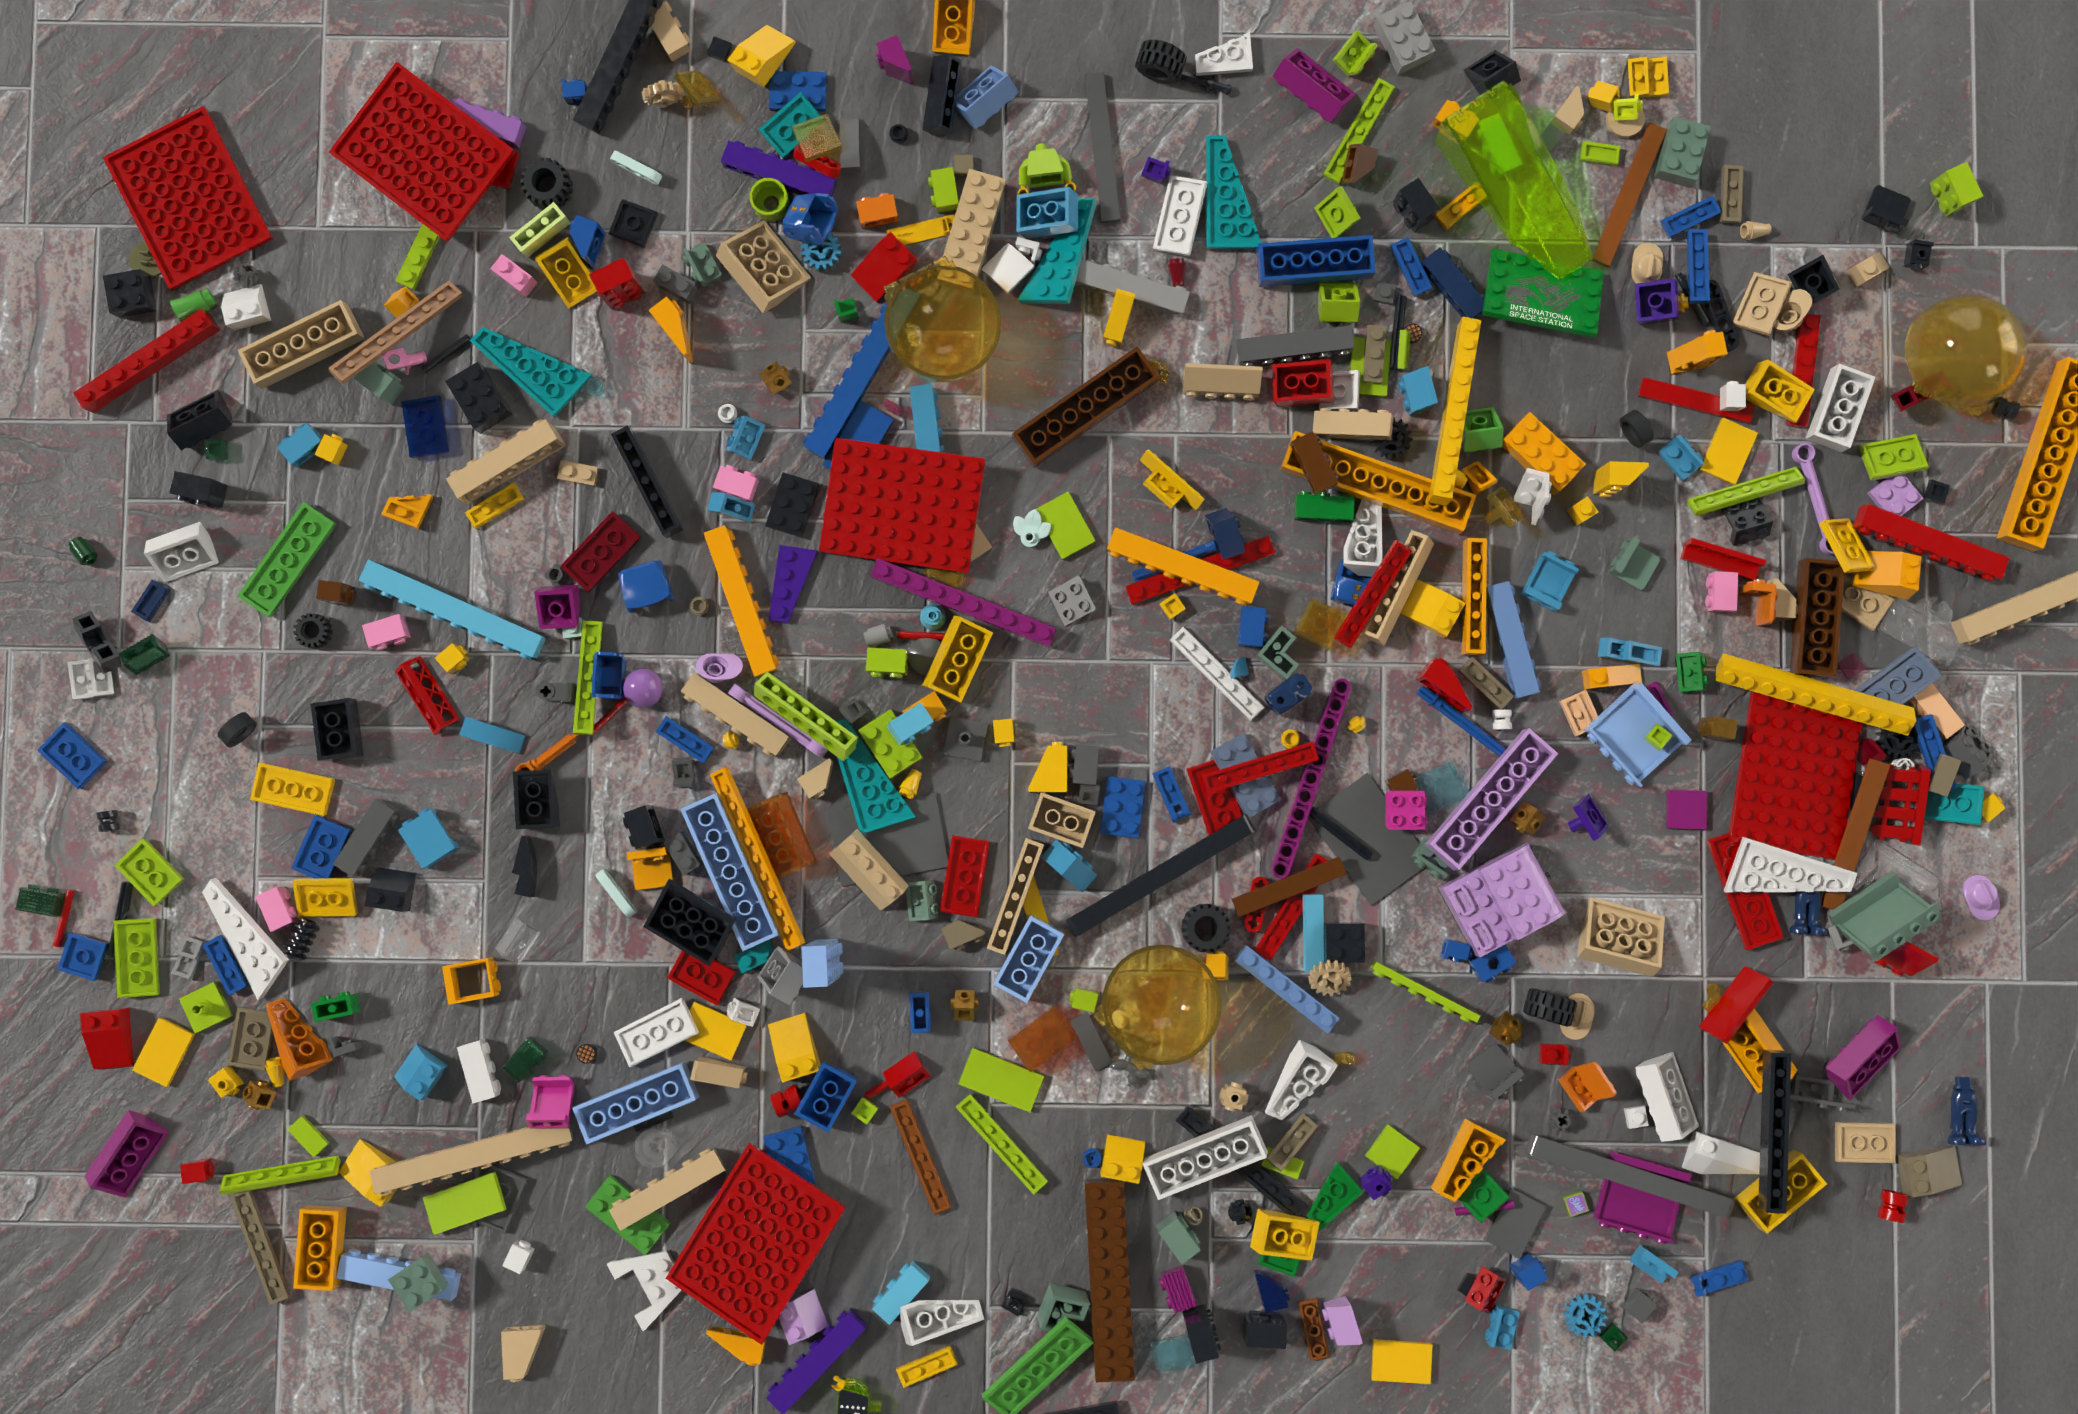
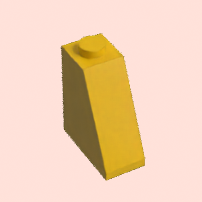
M1121 289L1116 290L1103 336V342H1106V345L1110 347H1121L1134 304V293Z
M1052 742V746L1047 747L1029 785L1028 792H1067V746H1063V742Z

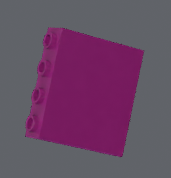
M1613 1150L1610 1151L1609 1158L1614 1161L1684 1183L1691 1180L1692 1174L1686 1171ZM1603 1178L1593 1218L1599 1222L1598 1225L1606 1228L1615 1226L1618 1227V1231L1629 1234V1231L1636 1232V1236L1648 1239V1236L1655 1238L1656 1242L1667 1244V1242L1674 1243L1675 1240L1671 1236L1680 1203Z

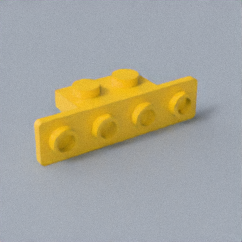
M1149 449L1145 451L1140 461L1153 473L1144 481L1143 485L1170 509L1182 498L1192 508L1197 510L1205 500L1200 493L1188 485L1184 479L1179 477L1169 466L1161 461L1156 454L1152 453Z

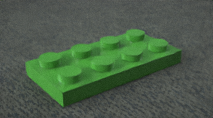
M610 1175L585 1208L646 1255L671 1223L657 1211H654L620 1231L609 1210L613 1208L612 1203L621 1198L624 1201L629 1199L632 1191Z

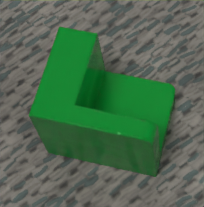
M853 298L841 302L834 299L841 323L859 318Z

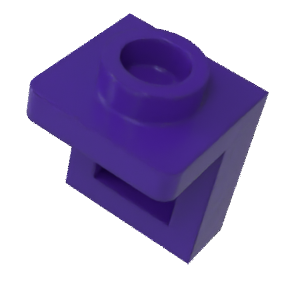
M1148 157L1141 176L1162 184L1164 178L1168 179L1172 168H1169L1170 161L1166 160L1164 163Z

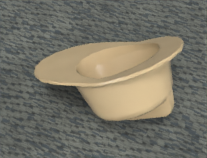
M1653 243L1638 245L1634 250L1631 275L1634 282L1637 284L1659 281L1663 268V253L1661 249Z
M1802 289L1789 292L1774 328L1783 331L1798 328L1812 306L1811 295Z
M1580 993L1568 997L1578 1003L1572 1025L1568 1027L1560 1025L1562 1033L1573 1040L1584 1038L1589 1033L1594 1017V1004L1592 1000Z

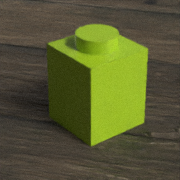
M1075 987V991L1071 990L1068 1002L1072 1003V1008L1094 1013L1098 992Z

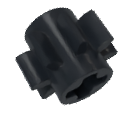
M1244 1199L1235 1200L1228 1209L1229 1218L1232 1221H1236L1237 1225H1243L1245 1222L1250 1221L1252 1208L1249 1203H1244Z

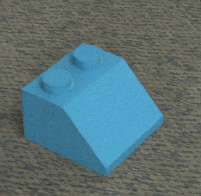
M1429 366L1405 374L1399 379V392L1403 393L1404 396L1403 408L1405 412L1408 411L1409 416L1431 411L1437 405L1438 400Z
M416 1044L394 1077L404 1091L421 1101L428 1097L449 1065Z

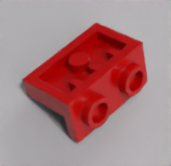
M1482 1267L1465 1302L1481 1312L1490 1314L1507 1278Z

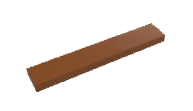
M908 1098L891 1105V1112L933 1214L936 1215L952 1208Z

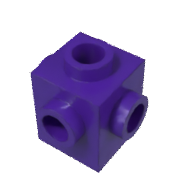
M1380 1165L1370 1168L1366 1174L1360 1177L1362 1187L1373 1201L1380 1196L1387 1195L1393 1189L1391 1174L1387 1169L1383 1170Z

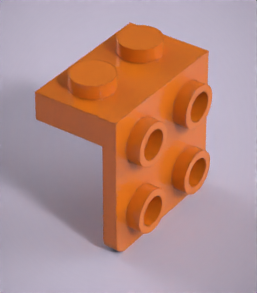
M1754 580L1740 586L1739 594L1758 596L1756 626L1771 624L1776 618V609H1774L1775 601L1778 598L1776 585L1766 584V580Z
M1596 1062L1571 1067L1558 1079L1579 1112L1586 1111L1597 1100L1611 1098L1617 1094L1613 1084L1608 1080L1602 1068Z

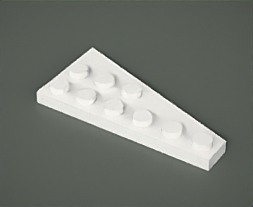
M1742 837L1724 892H1851L1858 873Z
M217 878L210 879L202 893L257 1000L262 999L289 959Z

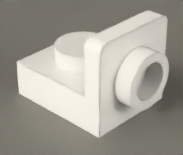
M1017 237L1016 249L1024 255L1031 253V263L1035 266L1036 260L1040 261L1042 250L1039 249V242Z
M734 998L733 1002H730L728 1005L727 1016L734 1021L753 1027L760 1008Z

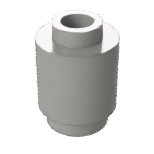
M885 623L869 628L863 633L868 647H876L891 642V637H893L891 627H887Z

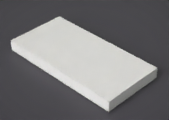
M1170 175L1153 250L1190 257L1207 188V181Z
M684 998L614 1032L629 1067H633L699 1033Z

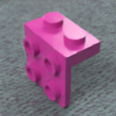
M1387 791L1385 794L1386 828L1389 830H1425V826H1427V814H1425L1427 795H1425V791Z

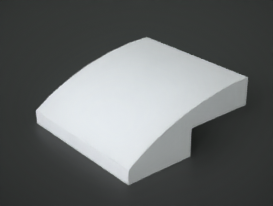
M1007 243L981 270L1008 294L1034 269V265L1017 249Z
M93 658L67 662L73 700L114 694L111 671L102 674Z

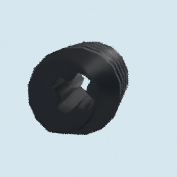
M297 916L301 924L294 923L298 930H291L290 933L295 937L287 938L291 945H284L288 952H283V954L292 959L305 960L307 958L305 953L310 951L308 946L313 945L311 939L316 938L314 932H318L320 927L310 919Z

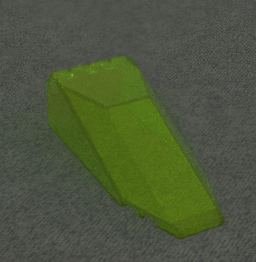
M1501 81L1492 87L1491 91L1488 90L1475 98L1476 103L1472 100L1459 109L1460 113L1456 111L1441 122L1435 143L1471 189L1513 247L1516 245L1526 252L1527 257H1533L1544 265V269L1561 280L1592 260L1593 255L1576 202L1515 88L1511 83L1508 85L1505 81Z

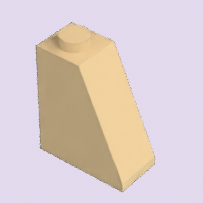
M701 1056L694 1062L690 1080L740 1088L742 1084L746 1083L748 1073L745 1072L746 1067Z
M545 1325L506 1327L501 1332L503 1380L510 1379V1382H518L528 1374L545 1331Z

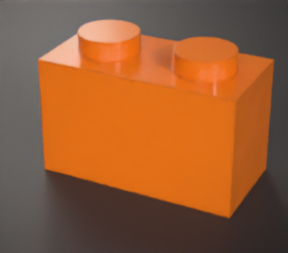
M883 193L875 198L863 197L860 201H856L862 229L899 222L893 194Z

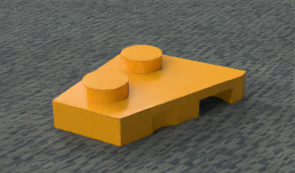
M430 494L419 497L414 495L403 498L389 497L381 515L419 530L434 497Z

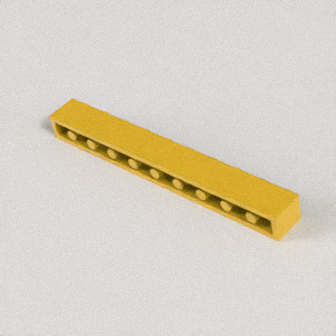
M1462 317L1457 325L1428 499L1430 503L1447 506L1453 498L1481 320Z
M1722 653L1715 668L1716 681L1906 736L1909 735L1916 722L1913 707Z

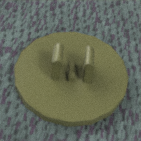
M141 242L134 246L129 256L131 269H141L149 273L151 278L161 274L146 242Z

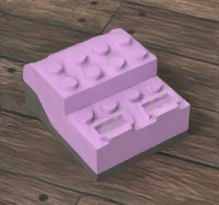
M1525 842L1511 847L1437 887L1466 943L1471 945L1470 949H1472L1473 956L1482 957L1514 939L1519 940L1557 920L1566 913L1548 881L1552 879L1549 872L1544 874L1530 845Z

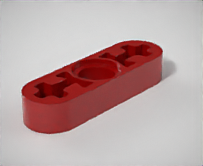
M806 145L795 146L793 154L795 159L828 177H840L841 164Z
M1255 877L1251 881L1250 891L1258 888L1255 886V883H1258L1259 880H1262V884L1268 885L1267 879ZM1265 907L1253 911V913H1260V917H1255L1258 926H1254L1253 929L1248 924V921H1252L1253 915L1245 914L1244 927L1248 931L1257 932L1261 929Z

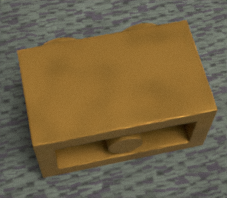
M1718 716L1702 718L1698 725L1699 737L1719 741L1734 740L1738 720Z

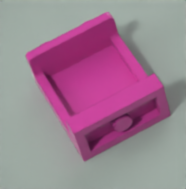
M546 1075L533 1077L534 1090L530 1113L526 1114V1122L529 1128H569L575 1088L572 1078L566 1075L558 1077Z

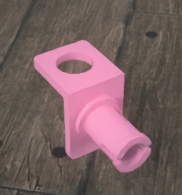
M404 348L388 351L382 356L387 370L403 368L406 375H409L411 366L427 363L424 351L407 355ZM391 355H396L400 358V362L391 364L388 358Z

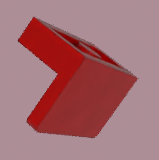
M912 1052L883 1072L890 1089L898 1098L931 1077L929 1071L923 1066L915 1052Z

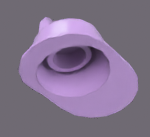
M705 654L696 663L698 673L710 683H719L723 680L733 679L742 672L743 668L741 659L734 654Z
M1975 875L1968 878L1963 884V893L1971 913L1979 920H1991L1998 914L2000 909L1997 888L1985 876Z

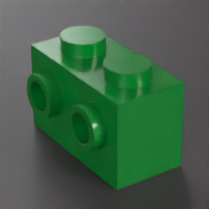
M350 991L338 993L336 998H331V995L319 997L318 1002L311 1003L314 1022L361 1012L357 993L350 994Z

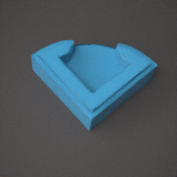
M1245 656L1234 661L1233 668L1230 670L1231 679L1249 675Z

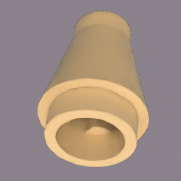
M1752 221L1743 223L1740 228V235L1746 240L1770 235L1771 233L1770 224Z

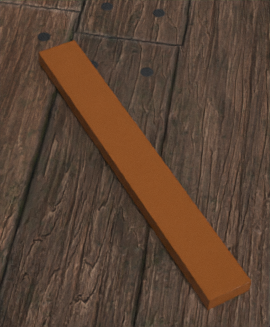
M1651 122L1648 123L1591 261L1605 267L1610 266L1667 129Z
M1869 758L1834 866L1854 872L1891 764ZM1824 891L1821 906L1830 909L1837 908L1844 903L1847 892Z

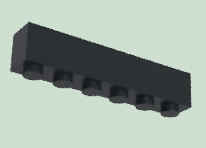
M627 425L613 432L611 436L661 534L665 538H669L683 531L684 529L633 430Z

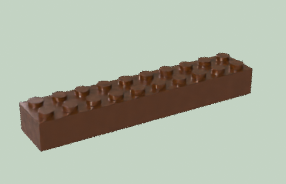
M1111 1178L1084 1179L1095 1382L1135 1381L1124 1181Z

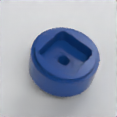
M1088 1148L1083 1153V1163L1085 1166L1097 1168L1101 1164L1102 1155L1098 1149Z

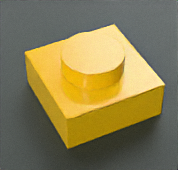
M1175 593L1159 603L1169 620L1186 609Z

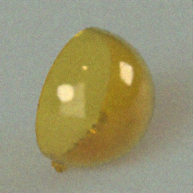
M944 256L933 262L935 267L928 264L916 270V272H912L899 279V285L895 281L884 287L886 292L884 298L887 302L884 329L891 352L897 361L910 373L924 380L941 383L962 380L982 368L992 356L1001 333L1000 310L991 290L979 277L966 269L957 267L953 260L949 261Z
M1958 295L1931 305L1916 317L1907 334L1905 355L1909 371L1913 377L1911 385L1915 386L1914 392L1925 397L1930 394V399L1942 404L1947 403V406L1960 411L1964 410V413L1978 418L1981 413L1986 411L1987 405L2002 397L2012 388L2023 371L2027 357V340L2022 324L2009 308L1985 296Z
M1150 945L1128 954L1115 966L1105 984L1102 1004L1097 1007L1099 1012L1094 1017L1102 1027L1105 1024L1108 1028L1105 1030L1128 1057L1134 1056L1131 1061L1141 1071L1145 1067L1150 1069L1154 1064L1170 1065L1180 1063L1199 1053L1210 1042L1217 1030L1221 1017V994L1213 973L1196 955L1177 946Z

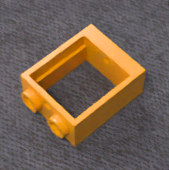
M493 957L442 966L448 1005L499 995V991H501L500 981L496 977L498 966ZM486 963L490 992L461 997L456 969Z

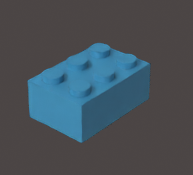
M1070 187L1017 195L1016 232L1025 239L1078 231V194Z

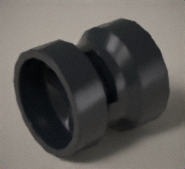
M2000 396L1994 402L1991 413L1996 416L2002 415L2005 419L2012 421L2019 412L2020 403L2015 401L2009 402L2007 398Z
M117 810L96 813L97 819L100 821L98 826L99 832L120 829L119 823L116 821L118 817Z

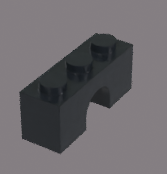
M92 611L72 619L75 631L102 674L122 666L120 655L111 641L106 640L101 625Z

